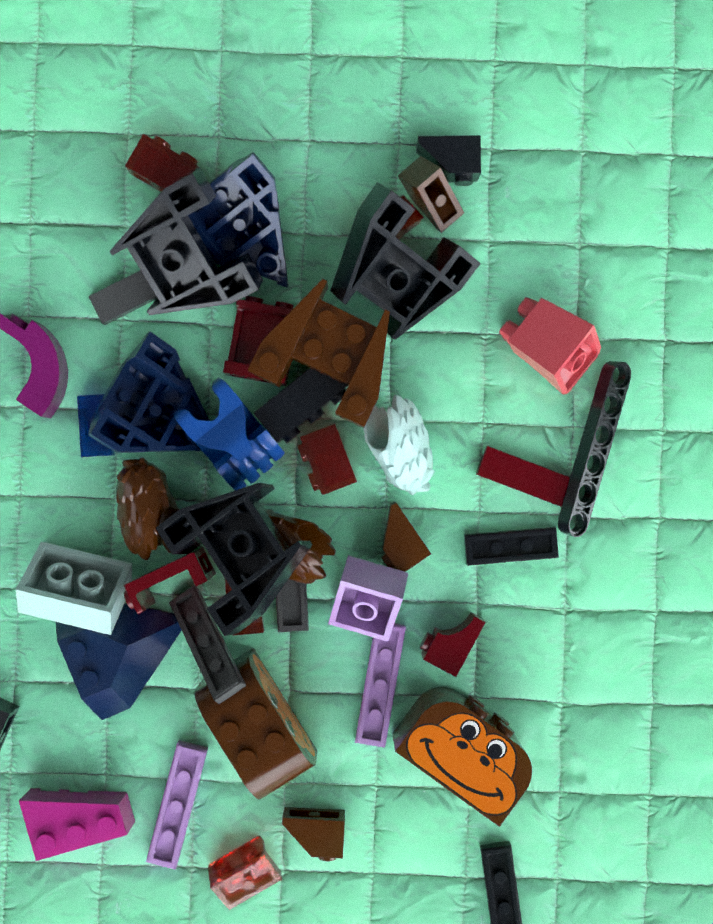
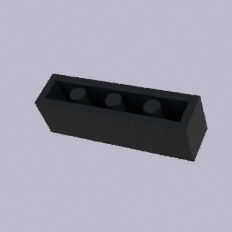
M310 368L255 411L254 414L277 443L284 440L287 444L301 433L298 428L306 421L313 424L325 414L322 409L330 402L334 405L341 402L348 386Z

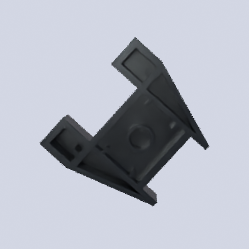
M200 167L172 181L165 187L110 250L111 255H114L127 248L158 298L147 310L149 315L232 304L258 291L262 284L263 278L249 253L218 268L190 220L189 214L210 204L216 197Z
M377 182L358 208L330 292L346 305L357 290L384 311L385 309L390 311L387 334L396 340L460 291L481 263L462 247L445 237L442 238L427 260H424L395 237L415 209L391 189Z
M257 483L182 508L156 527V530L172 554H189L203 544L232 590L207 608L224 636L239 633L266 612L312 547L310 541H297L291 547L288 546L259 502V500L275 489L270 484Z

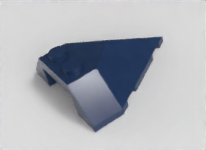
M253 152L235 161L209 182L216 197L210 204L188 216L217 265L223 266L249 253L262 277L277 281V285L288 288L276 180Z
M148 332L121 365L92 415L88 435L116 453L202 451L185 433L174 417L176 411L185 409L198 420L210 421L190 378L186 379L178 362L180 357L176 349L152 332Z
M124 603L111 635L56 622L57 642L80 697L101 720L132 707L181 632L174 613L149 607L137 614L135 608L131 609L127 603Z

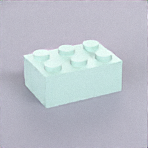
M41 541L16 588L18 613L111 635L126 601L124 598V592L126 591L124 585L132 581V563Z

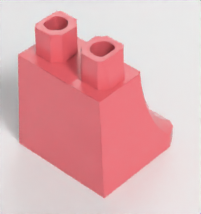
M526 297L517 310L519 315L525 318L523 322L518 326L510 320L506 321L499 332L516 355L541 374L563 395L567 394L600 353L601 344L595 326L543 298L537 302Z

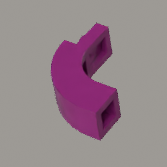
M0 313V329L18 340L26 348L31 359L29 380L16 400L39 416L52 418L60 406L67 389L68 366L64 351L55 336L42 324L31 320L28 325L26 321L13 313L10 317Z

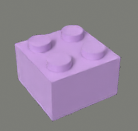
M348 555L328 624L388 642L403 600L408 573Z

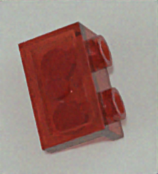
M257 836L244 843L242 846L208 865L210 889L229 910L283 880L281 870L267 854L264 840L261 836Z

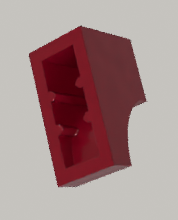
M470 612L469 616L454 628L440 630L435 627L432 634L426 633L420 644V649L423 650L421 653L423 660L457 677L486 622L480 616Z

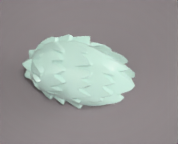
M394 395L392 407H388L387 412L383 407L379 409L376 406L374 407L363 428L365 441L384 470L386 479L390 484L407 491L411 495H414L416 492L429 491V480L433 476L434 470L432 450L429 447L428 430H426L422 416L415 404L407 398L403 399L401 396Z

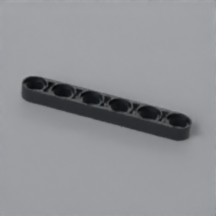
M609 361L605 363L601 370L558 517V528L563 534L580 537L588 528L631 380V369L626 362ZM618 368V379L614 382L613 373ZM609 397L610 407L609 410L606 412L604 405L606 399ZM599 427H601V438L599 439V441H597L596 431ZM592 456L593 466L588 471L587 463L589 458ZM584 485L585 494L580 500L578 496L579 490ZM576 515L575 527L571 529L570 521Z

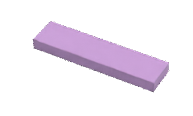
M394 623L388 642L372 638L355 743L383 748L386 746L406 630L405 625Z
M181 740L177 742L146 862L176 870L208 747Z

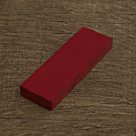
M486 446L476 472L478 476L562 507L570 480L568 476Z

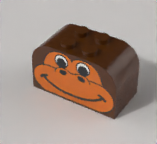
M252 648L234 660L246 684L244 688L218 704L214 701L203 679L195 689V699L206 724L244 785L254 797L262 799L315 766L317 749L255 649Z
M432 688L424 692L416 700L392 734L396 753L499 827L531 782V761L515 736V732L509 727V722L495 712L491 716L484 709V704L472 695L466 698L451 688Z

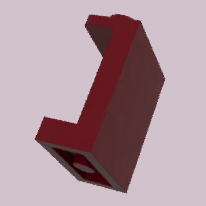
M246 296L245 300L240 299L236 301V319L228 361L225 360L223 373L228 376L269 383L251 374L248 368L261 341L293 310L294 305L277 301L275 306L263 304V299ZM289 369L283 379L282 386L287 385Z
M204 547L125 584L124 598L131 609L135 608L137 614L145 611L156 603L149 587L187 569L195 586L210 580L216 572Z

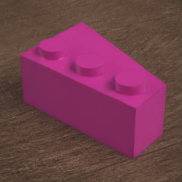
M31 788L19 800L36 861L125 836L135 823L127 792L90 790L88 792H69L66 789L40 791L41 788Z

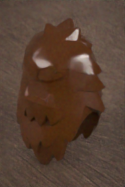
M143 457L140 459L124 460L122 462L123 468L116 476L118 479L116 499L118 503L117 520L120 522L122 536L131 553L138 554L144 560L149 559L151 551L156 550L157 545H163L171 553L156 530L157 526L179 510L167 484L166 474Z
M265 509L289 547L297 541H310L312 543V547L289 579L304 584H311L317 579L325 578V571L320 566L323 564L321 559H323V555H335L336 550L331 544L332 538L315 523Z

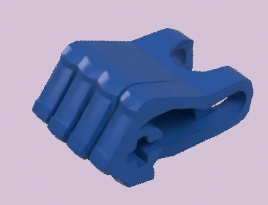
M217 378L212 383V390L220 401L219 415L216 419L212 421L198 420L185 409L176 411L174 417L185 433L213 463L218 473L236 491L246 487L245 479L251 484L257 481L261 475L256 470L260 468L263 473L269 471L273 466L270 459L273 458L277 461L285 452L269 432L257 421L229 385L221 378Z

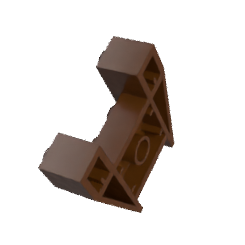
M322 279L261 341L248 371L280 388L292 361L295 360L343 383L348 387L335 414L364 428L379 398L390 311L385 309L376 327L323 301V297L328 289L327 280Z

